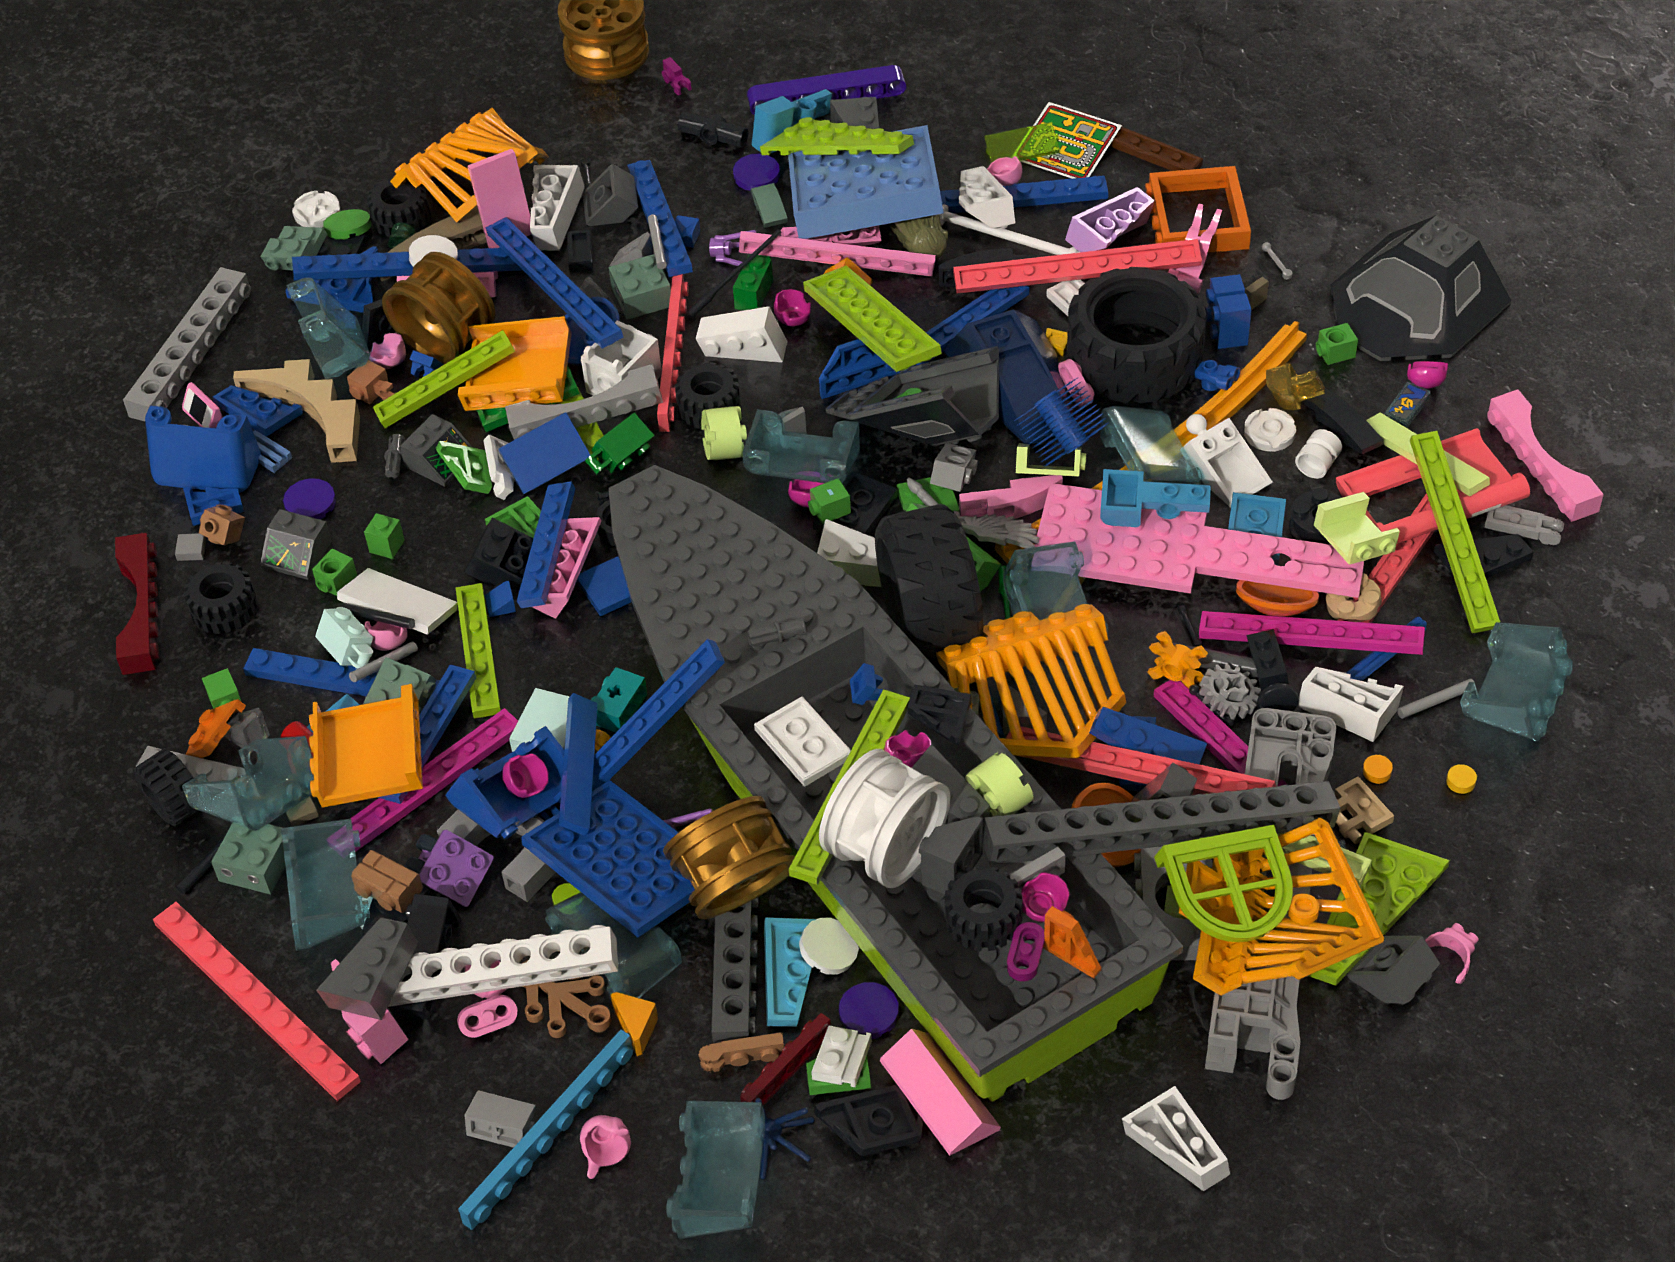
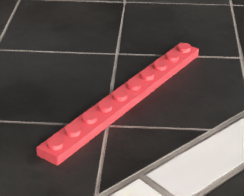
M1198 239L958 266L953 268L956 293L958 294L1100 277V274L1117 268L1148 267L1151 270H1165L1200 266L1202 259Z
M1021 726L1025 740H1037L1034 729ZM1010 731L1005 739H1012ZM1047 732L1048 737L1052 741L1063 742L1061 735ZM1092 742L1078 758L1016 755L1147 785L1168 766L1175 763L1185 768L1191 775L1197 778L1192 795L1277 787L1274 780Z
M177 902L153 919L158 929L335 1100H340L361 1082L359 1075Z

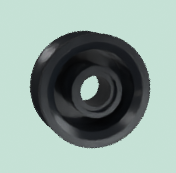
M1317 488L1298 496L1291 506L1289 530L1295 540L1331 545L1314 526V521L1319 504L1342 497L1322 488Z

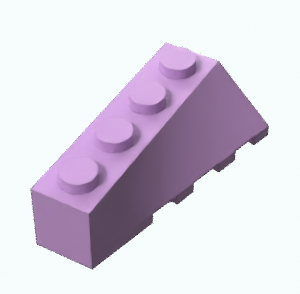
M1136 187L1077 214L1071 219L1065 240L1080 252L1105 249L1117 237L1147 223L1154 199Z

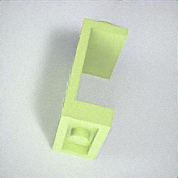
M1019 444L1017 446L1016 473L1079 476L1080 470H1085L1086 453H1081L1082 447L1075 449L1074 467H1044L1042 465H1029L1030 444Z
M1364 492L1319 504L1314 521V526L1349 565L1395 552L1400 533L1398 528L1381 532L1366 516L1370 498Z

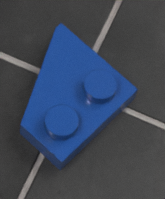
M192 487L183 488L193 526L201 524L200 518L204 509L215 507L218 504L231 507L232 511L237 514L244 512L238 488L217 489L206 487L205 492H193Z

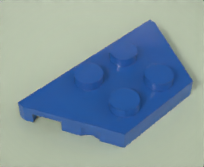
M371 277L302 280L303 283L296 288L290 286L285 290L287 298L362 313L364 305L373 302Z

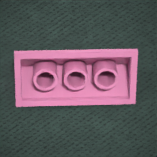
M600 517L571 518L567 520L546 604L534 606L533 608L555 619L557 618L573 591L600 526Z
M911 1028L881 1057L880 1062L949 1156L1000 1130V1125L929 1033Z

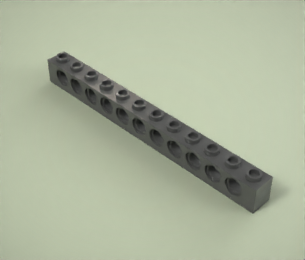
M1329 781L1240 791H1225L1221 793L1196 794L1193 796L1168 797L1155 800H1140L1127 803H1111L1108 805L1082 806L1080 808L1061 810L1054 809L1042 812H1025L1014 815H996L984 818L983 846L989 865L1034 861L1056 847L1062 850L1065 857L1161 847L1163 845L1274 825L1277 834L1303 826L1318 818L1324 819L1330 824L1331 828H1334L1340 811V805Z

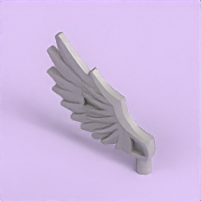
M953 511L959 518L965 534L974 535L978 541H988L1003 546L1006 543H1010L1030 551L1035 550L1033 543L1038 544L1040 542L1039 537L1035 536L1037 535V529L1032 528L1031 523H1023V519L1014 520V516L1006 518L1005 515L996 517L995 514L991 516L986 514L977 519L976 515L974 517L961 516L958 511Z

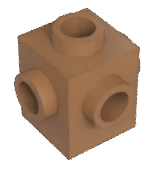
M223 504L204 509L200 518L199 534L208 537V540L215 544L227 545L240 540L245 517L233 512L231 507Z

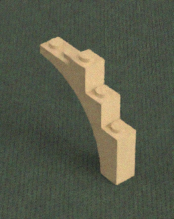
M310 359L285 361L284 368L234 371L233 379L236 387L257 392L261 397H274L290 404L302 405L303 411L315 419L325 432L331 463L357 461L360 414L356 399L337 400L333 379L314 380Z

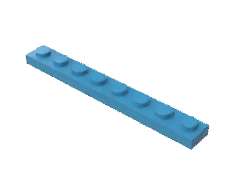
M621 1029L458 1208L464 1225L473 1230L478 1223L484 1222L489 1217L495 1204L500 1199L502 1200L509 1195L513 1184L531 1170L533 1162L539 1155L546 1153L561 1131L567 1130L572 1124L575 1115L591 1103L594 1094L601 1086L604 1087L610 1082L613 1073L619 1066L626 1064L630 1060L633 1046L631 1036Z

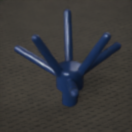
M757 1098L755 1102L760 1119L753 1118L749 1123V1127L751 1130L756 1131L758 1137L763 1139L760 1178L763 1180L766 1178L769 1146L772 1150H776L777 1145L775 1141H778L793 1153L809 1162L811 1157L781 1136L782 1129L813 1123L815 1121L814 1117L792 1120L807 1114L808 1109L802 1108L772 1119L766 1116L760 1098Z

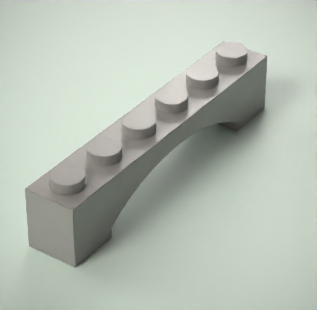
M651 364L628 371V376L613 387L583 400L565 404L541 405L533 404L529 399L505 406L509 428L515 440L565 412L568 414L574 427L577 428L663 403L653 365Z

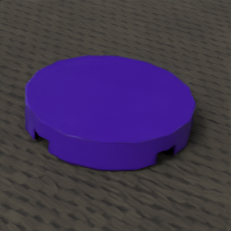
M750 154L742 157L733 167L735 182L739 187L751 191V188L772 183L775 185L780 177L779 164L768 155Z
M305 479L289 487L285 492L283 503L286 511L321 520L326 517V513L332 512L335 508L336 497L333 487L328 482L321 479Z
M863 982L852 986L843 994L839 1002V1019L846 1029L858 1031V1034L866 1035V1033H871L872 1039L881 1037L887 1031L890 1032L895 1027L899 1018V1005L895 994L886 986L875 982Z

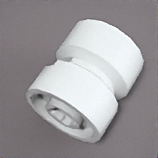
M1324 429L1315 430L1307 440L1306 445L1296 456L1295 463L1297 468L1308 477L1322 478L1342 451L1341 441L1330 431Z

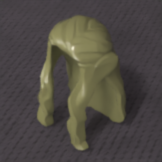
M940 214L889 223L898 240L903 243V247L909 252L935 255V261H937L946 250L948 232L942 229Z

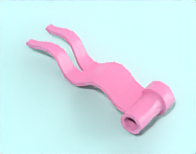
M1198 204L1194 221L1185 239H1198L1202 259L1201 265L1169 269L1168 273L1175 275L1179 281L1187 282L1197 294L1200 293L1203 283L1199 276L1205 264L1209 245L1216 232L1222 210L1217 209L1208 229L1199 237L1203 210L1202 204Z

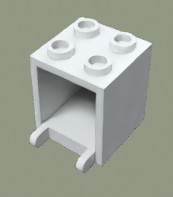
M617 320L615 324L622 330L624 336L622 339L603 349L596 342L584 349L581 363L586 392L593 396L604 392L628 376V371L651 364L658 379L662 375L658 339Z

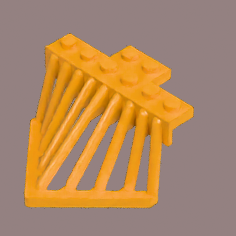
M491 108L483 114L477 113L470 119V123H462L456 128L455 133H447L440 140V143H432L425 150V153H417L410 159V163H402L394 170L396 175L390 182L396 189L408 180L415 189L423 184L454 221L458 223L468 212L477 206L475 194L471 197L442 170L448 168L471 181L468 168L456 161L461 159L470 163H476L486 159V157L470 153L472 150L499 154L512 149L516 157H518L519 169L525 164H531L534 161L540 165L549 156L543 149L532 146L509 128L496 111ZM435 177L464 203L459 208H456L431 178Z
M1092 604L1078 605L1074 610L1065 613L1056 612L1043 620H1039L1031 611L1018 612L1013 617L1005 620H992L983 627L982 636L973 638L969 643L947 646L943 651L936 653L938 663L947 672L949 684L953 689L958 687L959 692L970 694L969 685L976 682L984 723L1012 755L1078 758L1096 739L1089 732L1098 711L1096 712L1072 651L1077 652L1080 656L1099 710L1102 707H1106L1119 712L1126 704L1125 693L1121 690L1104 641L1108 640L1104 615ZM1088 646H1094L1111 691V696L1108 699ZM1056 656L1064 660L1088 721L1086 725ZM1040 661H1043L1051 672L1074 725L1075 733L1077 734L1075 737H1073ZM1025 666L1034 675L1063 742L1052 741L1048 737L1022 667ZM1005 672H1009L1015 678L1037 740H1025L1023 737ZM989 677H993L996 681L1012 739L1000 738L998 735L987 682Z
M1318 818L1278 836L1281 847H1284L1315 834L1319 844L1284 854L1287 864L1291 865L1322 857L1327 859L1332 869L1330 873L1291 876L1293 888L1333 884L1339 886L1345 900L1317 899L1319 911L1348 912L1355 917L1359 927L1351 928L1317 922L1302 925L1295 923L1290 918H1283L1275 928L1290 931L1272 930L1265 936L1256 939L1280 943H1259L1256 940L1229 942L1212 937L1201 930L1193 974L1194 980L1221 996L1241 987L1242 984L1292 976L1299 980L1384 942L1383 934L1327 821ZM1264 849L1230 855L1240 885L1273 879V877L1268 878L1260 873L1271 870L1268 860L1262 857L1265 855ZM1217 857L1213 859L1212 869L1200 861L1187 863L1186 875L1193 894L1227 888ZM1275 886L1242 892L1252 922L1264 917L1268 912L1262 908H1271L1274 897L1261 890H1273ZM1230 895L1198 901L1206 912L1218 920L1230 924H1240ZM1179 908V914L1186 917L1181 908ZM1270 967V968H1264V969H1258V970H1252V971H1246V970H1245V969H1250V968Z

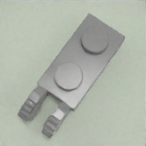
M1503 506L1488 512L1484 528L1509 534H1519V536L1531 539H1539L1543 544L1557 545L1561 540L1560 532L1564 529V523L1553 517L1544 516L1542 513Z

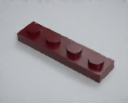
M820 1013L814 1020H809L804 1025L801 1034L794 1041L791 1040L784 1046L779 1057L774 1062H768L763 1068L761 1075L754 1082H750L744 1087L740 1096L742 1112L752 1118L758 1112L755 1100L760 1098L764 1106L821 1047L828 1026H831V1021L827 1016Z

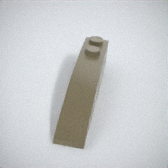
M478 206L468 212L458 223L450 216L414 234L387 253L409 252V247L413 241L427 235L445 237L455 244L457 250L470 249L486 243L487 240ZM395 276L380 277V280L384 281Z

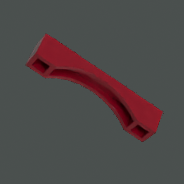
M147 532L115 537V558L120 571L137 589L136 606L132 617L116 637V659L123 675L155 670V659L159 658V649L157 642H155V638L159 637L157 623L154 622V618L158 617V607L156 602H154V598L158 597L156 582L153 580V578L158 576L156 563L153 562V558H157L156 545L154 542L150 543Z

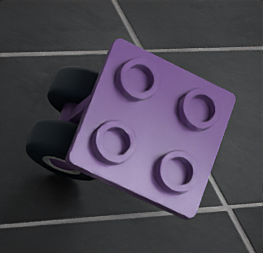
M443 830L438 839L428 834H422L416 843V847L422 851L418 858L409 857L404 867L420 872L422 884L464 907L469 906L494 859L493 855L448 830Z

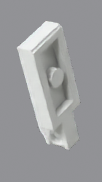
M488 435L483 441L491 481L495 483L493 490L496 497L505 500L513 492L515 479L498 449L508 443Z

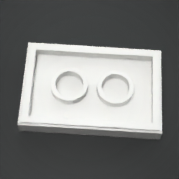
M803 696L754 724L755 731L804 787L844 764L851 751Z

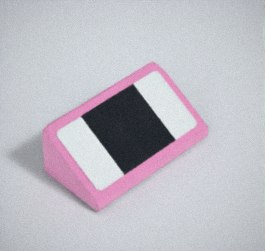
M190 382L182 404L183 411L200 427L216 428L222 418L220 408L194 383Z

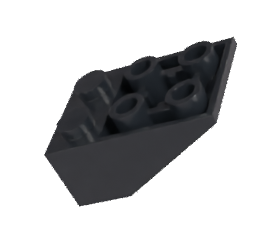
M492 517L483 531L464 572L490 585L499 586L503 582L509 581L511 589L520 590L534 538Z

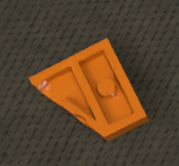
M236 699L214 709L206 710L199 718V727L189 740L190 746L185 755L198 758L211 755L221 738L231 728L226 723L234 713H242L246 705L239 699Z
M1051 906L1045 914L1044 949L1090 977L1095 978L1101 971V966L1079 922L1070 913L1060 911Z

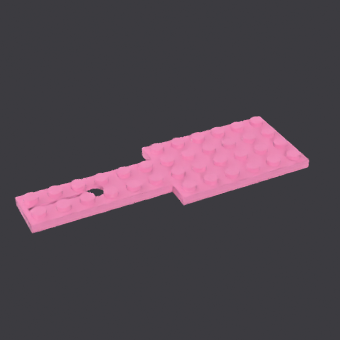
M1050 483L1037 533L1040 542L1038 544L1035 543V550H1033L1030 561V569L1184 593H1191L1195 573L1356 598L1359 597L1364 561L1349 565L1336 549L1329 544L1205 526L1206 512L1181 511L1180 515L1174 519H1164L1158 516L1155 509H1141V523L1139 527L1110 526L1102 522L1100 518L1102 490ZM1282 553L1289 556L1291 561H1288L1285 566H1277L1274 564L1271 556Z

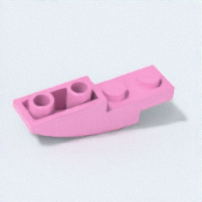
M878 225L808 239L866 246L881 242V235ZM784 227L780 230L782 232L781 236L799 238L796 227Z
M1047 475L1010 480V488L959 494L960 515L982 517L986 514L988 516L995 514L996 517L1005 515L1006 518L1014 516V519L1031 514L1044 508L1050 483L1063 485L1062 475Z

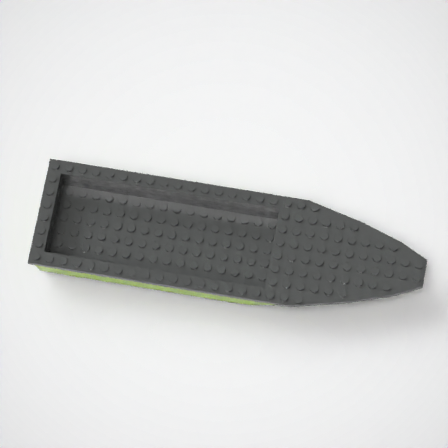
M653 465L609 488L614 543L633 607L664 683L707 639L717 643L725 663L699 688L682 708L691 719L721 772L740 799L750 796L763 797L766 802L765 809L771 811L772 818L786 844L791 847L790 855L796 856L844 764L804 787L755 731L754 724L803 696L848 748L852 750L877 702L867 700L863 705L852 703L850 679L863 663L873 665L875 674L883 678V682L878 686V689H884L910 698L914 684L950 691L955 690L861 584L844 572L841 567L835 566L773 523L706 485ZM802 617L804 620L806 635L784 639L782 643L775 641L758 646H752L749 641L748 632L750 630L773 625L774 621L781 623ZM969 708L959 745H954L910 716L907 711L895 736H898L904 730H907L911 736H917L920 732L925 733L931 739V743L965 780L968 772L998 752V755L1003 753L1008 756L1022 772L1023 775L1019 778L1023 786L1029 783L1034 797L1033 801L1015 814L1051 811L1054 809L1061 810L971 708ZM983 846V854L975 865L974 870L979 869V866H986V869L989 870L992 867L1001 869L1009 863L989 865ZM1101 853L1065 857V872L1059 875L1066 883L1070 893L1065 911L1070 913L1079 922L1101 966V971L1095 978L1090 977L1044 949L1038 973L1033 979L1029 981L1013 979L1007 971V958L1012 941L1007 939L1006 946L1001 948L997 945L993 951H988V948L975 951L974 946L965 948L962 946V941L956 942L952 938V933H948L946 928L945 894L922 885V872L919 869L900 886L887 888L867 875L863 860L842 861L833 854L818 885L809 883L977 1095L983 1099L988 1098L991 1102L1003 1096L1006 1088L1022 1079H1025L1029 1084L1116 1030L1118 1020L1134 1009L1142 1010L1152 1004L1155 995L1161 989L1170 960L1183 953V945ZM977 904L969 909L978 913H989L997 908L990 904ZM1022 910L1021 924L1033 922L1040 925L1043 930L1045 929V922L1033 921ZM1031 940L1025 941V943L1029 944L1034 943ZM1025 966L1018 967L1019 969H1027Z

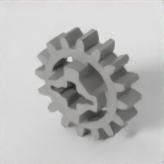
M1217 664L1213 670L1208 669L1199 685L1201 686L1199 695L1205 696L1202 701L1204 704L1210 703L1212 705L1210 711L1213 712L1217 709L1220 711V717L1227 713L1234 720L1237 714L1243 719L1247 713H1253L1257 706V699L1261 689L1255 687L1256 679L1250 680L1248 678L1250 674L1248 671L1241 673L1239 666L1233 670L1229 664H1225L1222 669Z

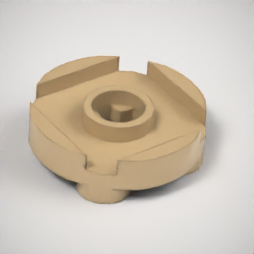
M1362 573L1357 602L1348 600L1352 598L1349 596L1330 593L1326 595L1329 614L1336 620L1341 618L1349 620V622H1363L1372 619L1378 613L1377 609L1382 603L1379 586L1373 580L1368 579V576Z

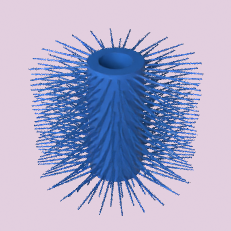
M1073 381L1057 391H1052L1036 402L1033 408L1017 418H1021L1034 408L1038 411L1021 423L1038 412L1040 413L1039 417L1032 420L1022 429L1041 417L1044 419L1024 434L1033 430L1044 421L1046 422L1045 426L1038 429L1028 438L1047 426L1050 428L1029 444L1052 431L1051 435L1044 438L1033 448L1055 435L1056 438L1045 444L1038 451L1056 440L1059 441L1039 457L1060 444L1062 447L1051 453L1044 460L1052 457L1062 449L1065 450L1045 466L1066 453L1069 454L1107 425L1101 426L1086 436L1085 433L1096 427L1103 420L1095 423L1085 431L1082 430L1101 415H1098L1083 426H1079V424L1091 417L1099 409L1077 423L1076 420L1096 405L1077 417H1073L1074 414L1092 402H1088L1071 414L1070 411L1090 397H1086L1068 409L1067 406L1086 393H1082L1065 405L1064 401L1079 390L1063 400L1060 397L1078 384L1060 396L1058 392Z

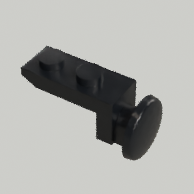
M1274 629L1246 635L1261 689L1257 699L1259 709L1270 708L1294 711L1299 703V693L1296 688L1289 685L1287 671Z

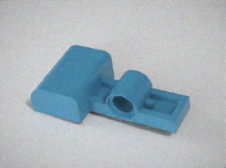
M825 89L793 102L781 96L757 105L755 108L752 146L761 152L760 146L783 133L784 129L799 123L800 119L811 117L815 120V118L830 113L832 93Z
M1103 470L1100 518L1107 525L1139 527L1141 523V509H1155L1158 516L1164 519H1174L1180 515L1181 511L1209 513L1211 485L1144 482V471Z

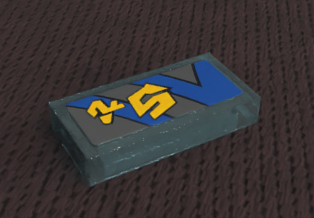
M1407 382L1384 412V415L1408 428L1430 398L1431 391Z

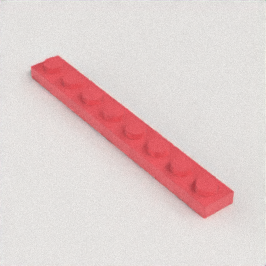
M683 274L672 277L660 384L663 403L658 404L657 411L659 432H670V423L675 421V406L672 405L677 403L674 386L677 384L679 370H676V367H681V352H678V349H683V335L680 334V331L685 330V318L682 314L687 312V301L684 297H688L689 293L688 282H684Z

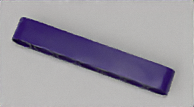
M896 65L755 85L747 91V98L751 113L755 115L757 105L781 96L793 102L827 89L832 93L831 100L876 97V99L901 95L906 90V83L902 69Z

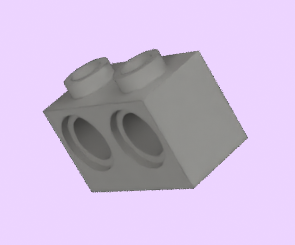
M946 443L934 461L930 484L960 492L965 484L970 483L972 475L976 473L978 460H975L976 450Z

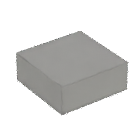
M199 533L178 534L175 550L177 561L203 560L206 537Z

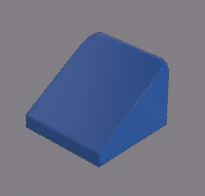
M509 581L503 582L485 594L489 617L516 612Z

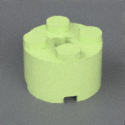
M740 406L713 408L702 411L701 427L705 434L703 445L708 460L745 457V448L742 440H746L747 434L745 425H740L742 419Z
M998 752L965 776L966 781L990 804V817L1014 815L1033 801L1034 798L1029 783L1023 786L1019 778L1023 775L1020 769L1003 753L999 755Z

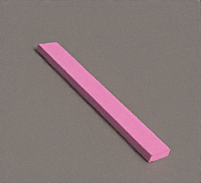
M741 231L739 252L752 254L771 235ZM778 236L758 254L827 264H836L848 257L859 268L932 276L935 264V255Z

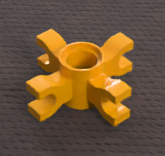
M1166 631L1158 633L1156 638L1160 643L1151 644L1149 649L1160 657L1154 660L1157 666L1149 668L1147 673L1153 680L1165 676L1172 681H1182L1188 689L1191 685L1200 683L1204 675L1195 669L1201 666L1198 660L1206 657L1208 652L1202 645L1192 650L1181 644L1173 645L1171 637Z

